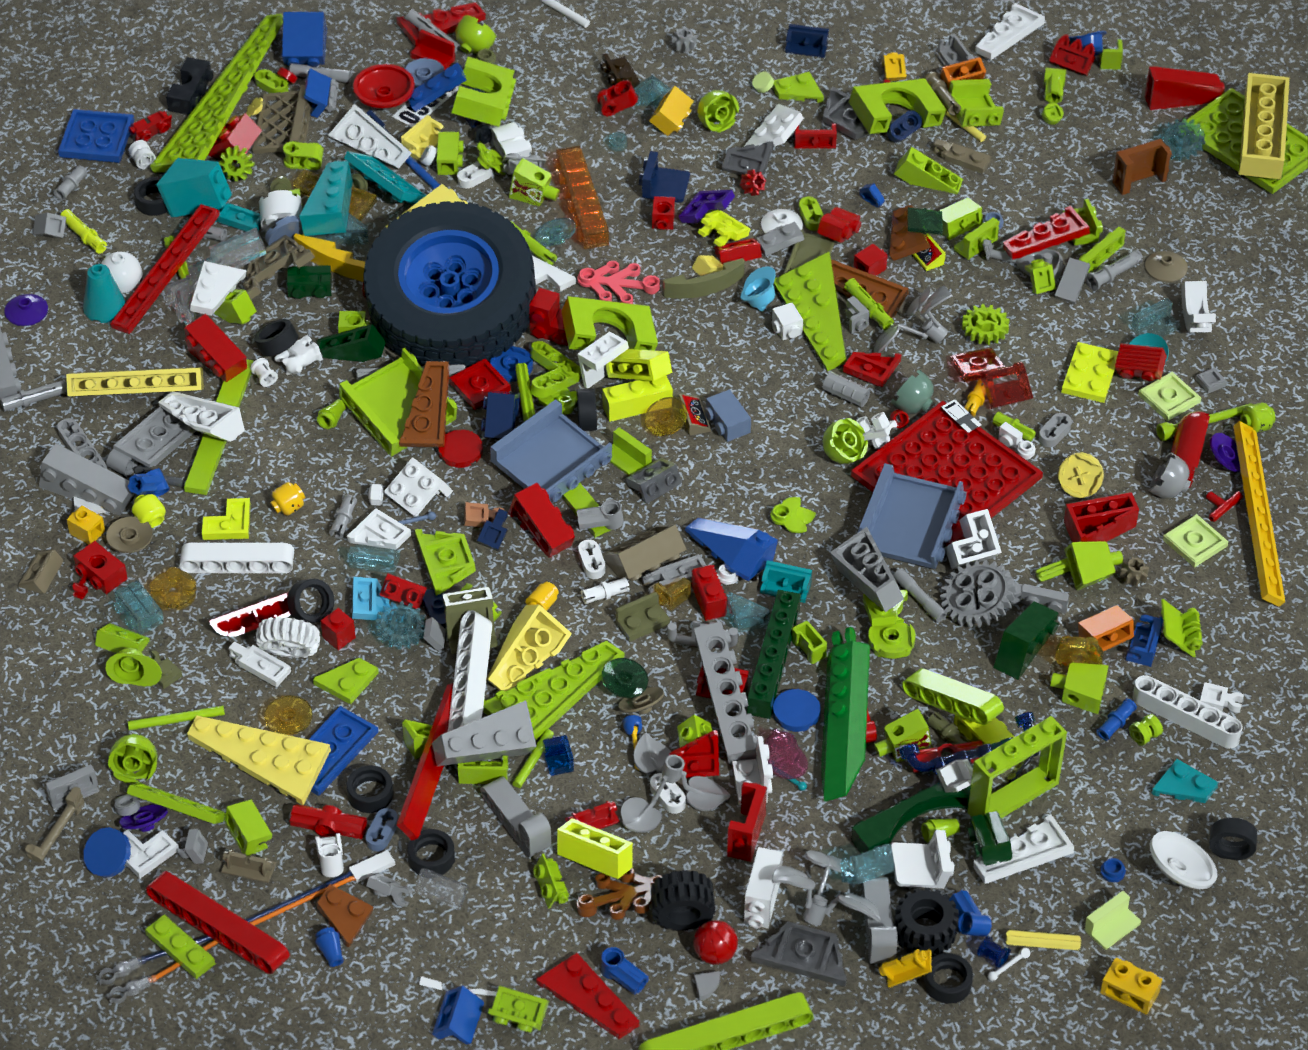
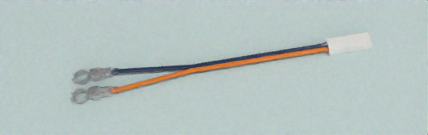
M386 850L349 867L348 873L246 919V921L255 926L322 895L329 884L338 888L351 881L358 883L394 866L395 860L389 851ZM205 936L194 941L200 944L212 938ZM213 940L202 948L208 950L218 944V942ZM160 951L145 957H135L129 961L119 962L114 966V969L105 968L101 970L96 978L100 980V985L102 983L105 985L112 984L116 977L124 978L130 975L132 971L141 968L143 964L147 963L146 961L167 955V953ZM176 962L156 975L145 976L138 980L133 979L127 982L124 988L114 987L110 994H107V999H110V1004L112 1002L122 1003L126 996L133 997L140 994L142 990L151 987L158 979L180 967V965ZM104 973H114L113 978L110 980L101 979ZM116 991L125 992L124 996L120 999L111 998L112 994Z

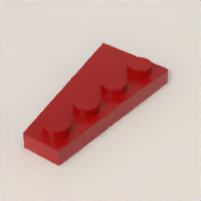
M476 2L453 6L449 11L438 9L433 10V14L422 15L419 13L425 19L429 18L431 23L446 35L456 31L458 23L464 16H472L479 19L477 23L486 20L485 12ZM403 16L396 17L398 26L411 42L417 46L419 44V28L404 19Z
M575 953L536 979L537 985L543 989H548L555 997L561 1001H566L574 1007V1010L580 1014L584 1013L593 1019L595 1024L618 1039H621L640 1026V1021L578 953Z

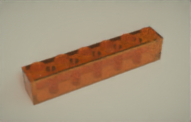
M581 146L557 149L553 165L555 171H559V184L564 186L562 187L563 197L568 199L567 208L568 212L573 214V227L578 229L576 230L578 242H582L584 250L608 246L609 230Z

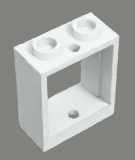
M758 847L745 894L744 924L754 928L763 927L769 929L780 883H772V877L775 870L782 866L783 852Z

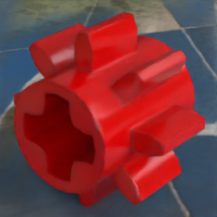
M753 169L747 170V174L741 175L740 186L744 190V194L751 193V196L759 195V191H765L766 179L762 172H756Z

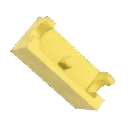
M427 115L401 136V144L412 153L411 157L420 161L422 153L428 145L438 146V132L440 131L437 128L441 130L443 125Z

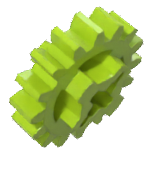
M982 304L981 308L973 306V311L969 309L966 311V315H963L962 330L965 331V336L971 335L970 341L977 339L978 344L986 341L987 345H990V341L998 343L999 338L1005 339V334H1008L1010 320L1006 318L1007 313H1001V308L995 310L993 305L986 308Z

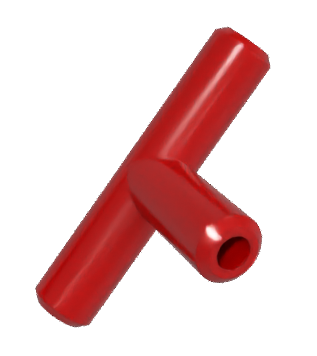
M1212 491L1208 492L1206 499L1218 506L1209 514L1210 521L1215 522L1243 498L1242 493L1237 491L1225 501Z

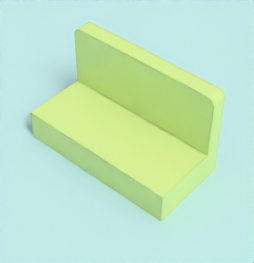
M1124 891L1120 892L1086 918L1084 931L1103 949H1108L1141 924V920L1128 909L1130 896Z

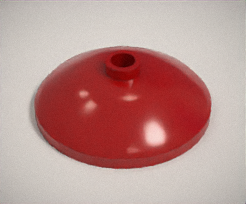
M379 64L361 71L354 80L353 89L355 96L363 104L373 108L387 109L406 102L414 92L415 83L413 76L406 69L392 64Z

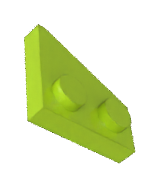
M810 72L774 80L772 88L778 99L805 101V98L817 99V102L820 103L824 102V96Z
M907 589L900 590L904 600L887 612H884L863 594V603L872 627L896 623L898 614L903 609V602L908 599Z
M357 658L315 677L313 683L324 691L352 704L377 676L379 670L378 667L361 658Z

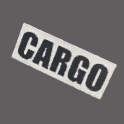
M462 85L456 86L416 112L412 109L410 102H408L392 117L413 127L425 116L434 112L456 93L459 86Z

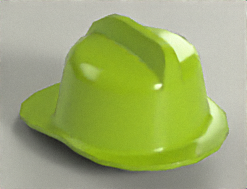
M125 648L119 653L114 654L107 660L105 667L107 675L113 681L120 684H133L144 687L153 686L160 681L162 675L161 668L157 662L135 648Z

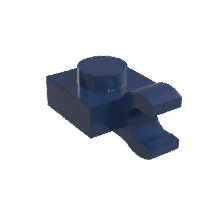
M499 508L493 523L486 520L477 543L499 551L508 531L502 527L508 516L507 511Z

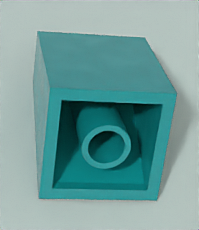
M177 158L156 184L170 217L194 214L200 204L215 209L223 208L232 196L227 180L217 161Z

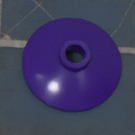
M34 294L19 295L11 299L5 307L7 320L18 326L34 325L43 320L48 313L47 302L42 297Z
M1215 433L1210 439V446L1215 459L1227 469L1239 472L1241 469L1236 442L1223 433Z
M158 804L143 806L136 813L123 816L119 823L123 829H140L141 832H147L155 827L154 824L167 815L168 809Z

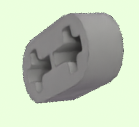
M1065 413L1053 415L1039 432L1040 444L1045 447L1056 446L1070 431L1071 417Z

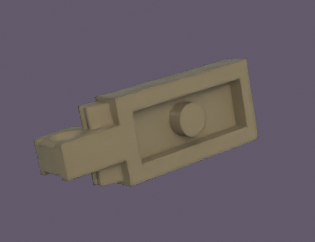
M937 139L934 143V153L941 155L946 162L983 174L991 162L990 155L940 139Z

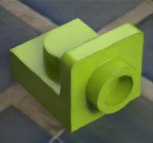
M1037 259L1025 266V270L1030 272L1034 294L1056 289L1052 264L1045 262L1043 259Z

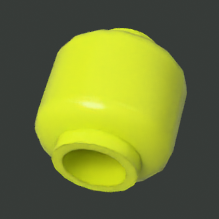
M154 494L136 497L131 510L134 517H137L140 523L148 522L152 528L160 525L165 519V507Z

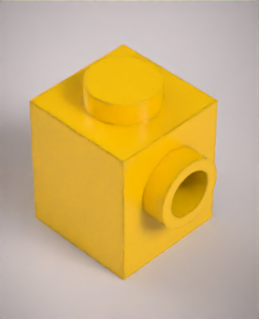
M80 506L75 512H72L67 519L69 534L88 545L96 541L105 532L103 517L84 506Z

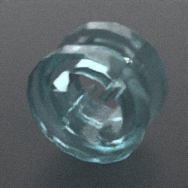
M622 132L612 133L609 136L610 149L617 152L625 150L627 148V135Z

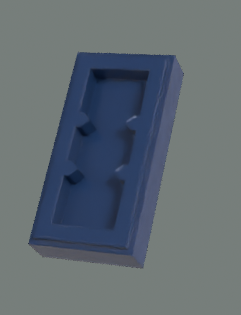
M434 589L426 590L422 603L429 618L433 617L440 625L446 628L442 596L445 592L435 595Z

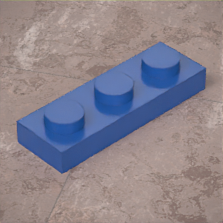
M457 62L414 89L409 102L415 112L467 80L459 63Z

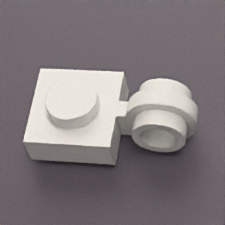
M1007 422L1003 423L999 429L998 440L1014 452L1017 451L1018 455L1025 460L1033 457L1035 454L1033 443L1022 440V432Z

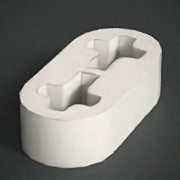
M477 161L458 172V184L462 188H472L492 177L493 168L491 167L487 170Z
M594 540L582 541L578 546V553L583 570L587 577L599 579L605 574V561L599 545ZM586 549H589L592 555H589ZM595 563L597 570H594L591 564Z
M657 773L650 779V791L653 795H655L659 787L657 783L662 781V773ZM666 782L665 789H662L657 800L669 813H680L685 808L686 796L676 783ZM670 796L672 797V799H673L674 801H678V800H679V803H678V804H676L675 802H671V803H670Z

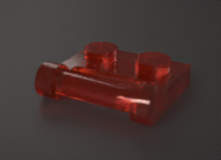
M1016 362L1013 366L991 371L988 369L980 371V379L984 383L991 409L1033 399L1023 362ZM1013 374L1017 375V380L994 385L993 379Z

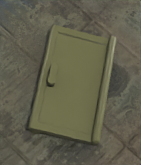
M801 230L804 240L794 244L783 274L827 252H830L831 255L836 241L823 235L804 233Z

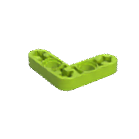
M535 341L532 343L530 357L549 370V372L532 380L530 392L533 396L546 398L579 382L581 376L580 366L546 342Z

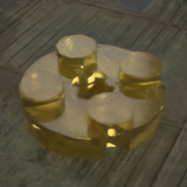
M171 567L166 572L159 574L149 585L152 602L162 610L169 611V608L182 610L191 605L196 598L197 587L195 579L189 573L180 571L177 567ZM177 588L178 592L172 591L169 593V589Z
M1063 636L1057 645L1055 660L1059 666L1063 664L1068 669L1069 664L1072 662L1102 665L1104 653L1098 645V640L1094 637Z

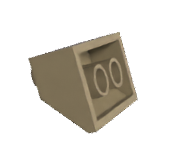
M657 525L602 553L604 561L620 579L625 577L629 581H634L642 577V572L646 570L650 572L660 568V563L665 560L670 562L679 558V553L687 549L676 525Z

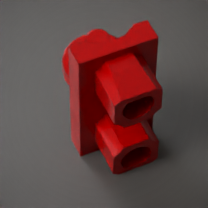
M387 573L380 596L419 610L427 587Z

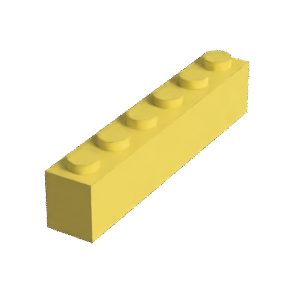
M203 367L66 374L68 396L204 389Z

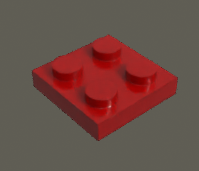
M486 359L449 377V384L474 410L483 406L484 396H488V392L511 391V385Z

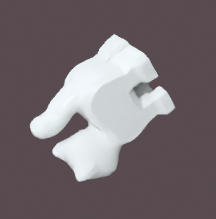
M308 335L297 340L288 350L275 356L276 362H283L285 364L286 375L298 374L302 371L303 367L310 365L314 361L323 360L318 345L315 342L310 344L312 340Z

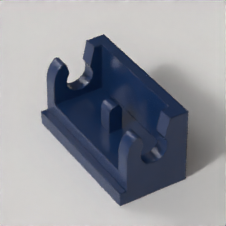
M789 24L785 53L825 58L829 29Z

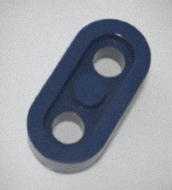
M907 111L889 125L886 134L892 142L899 143L921 127L922 119L917 112Z

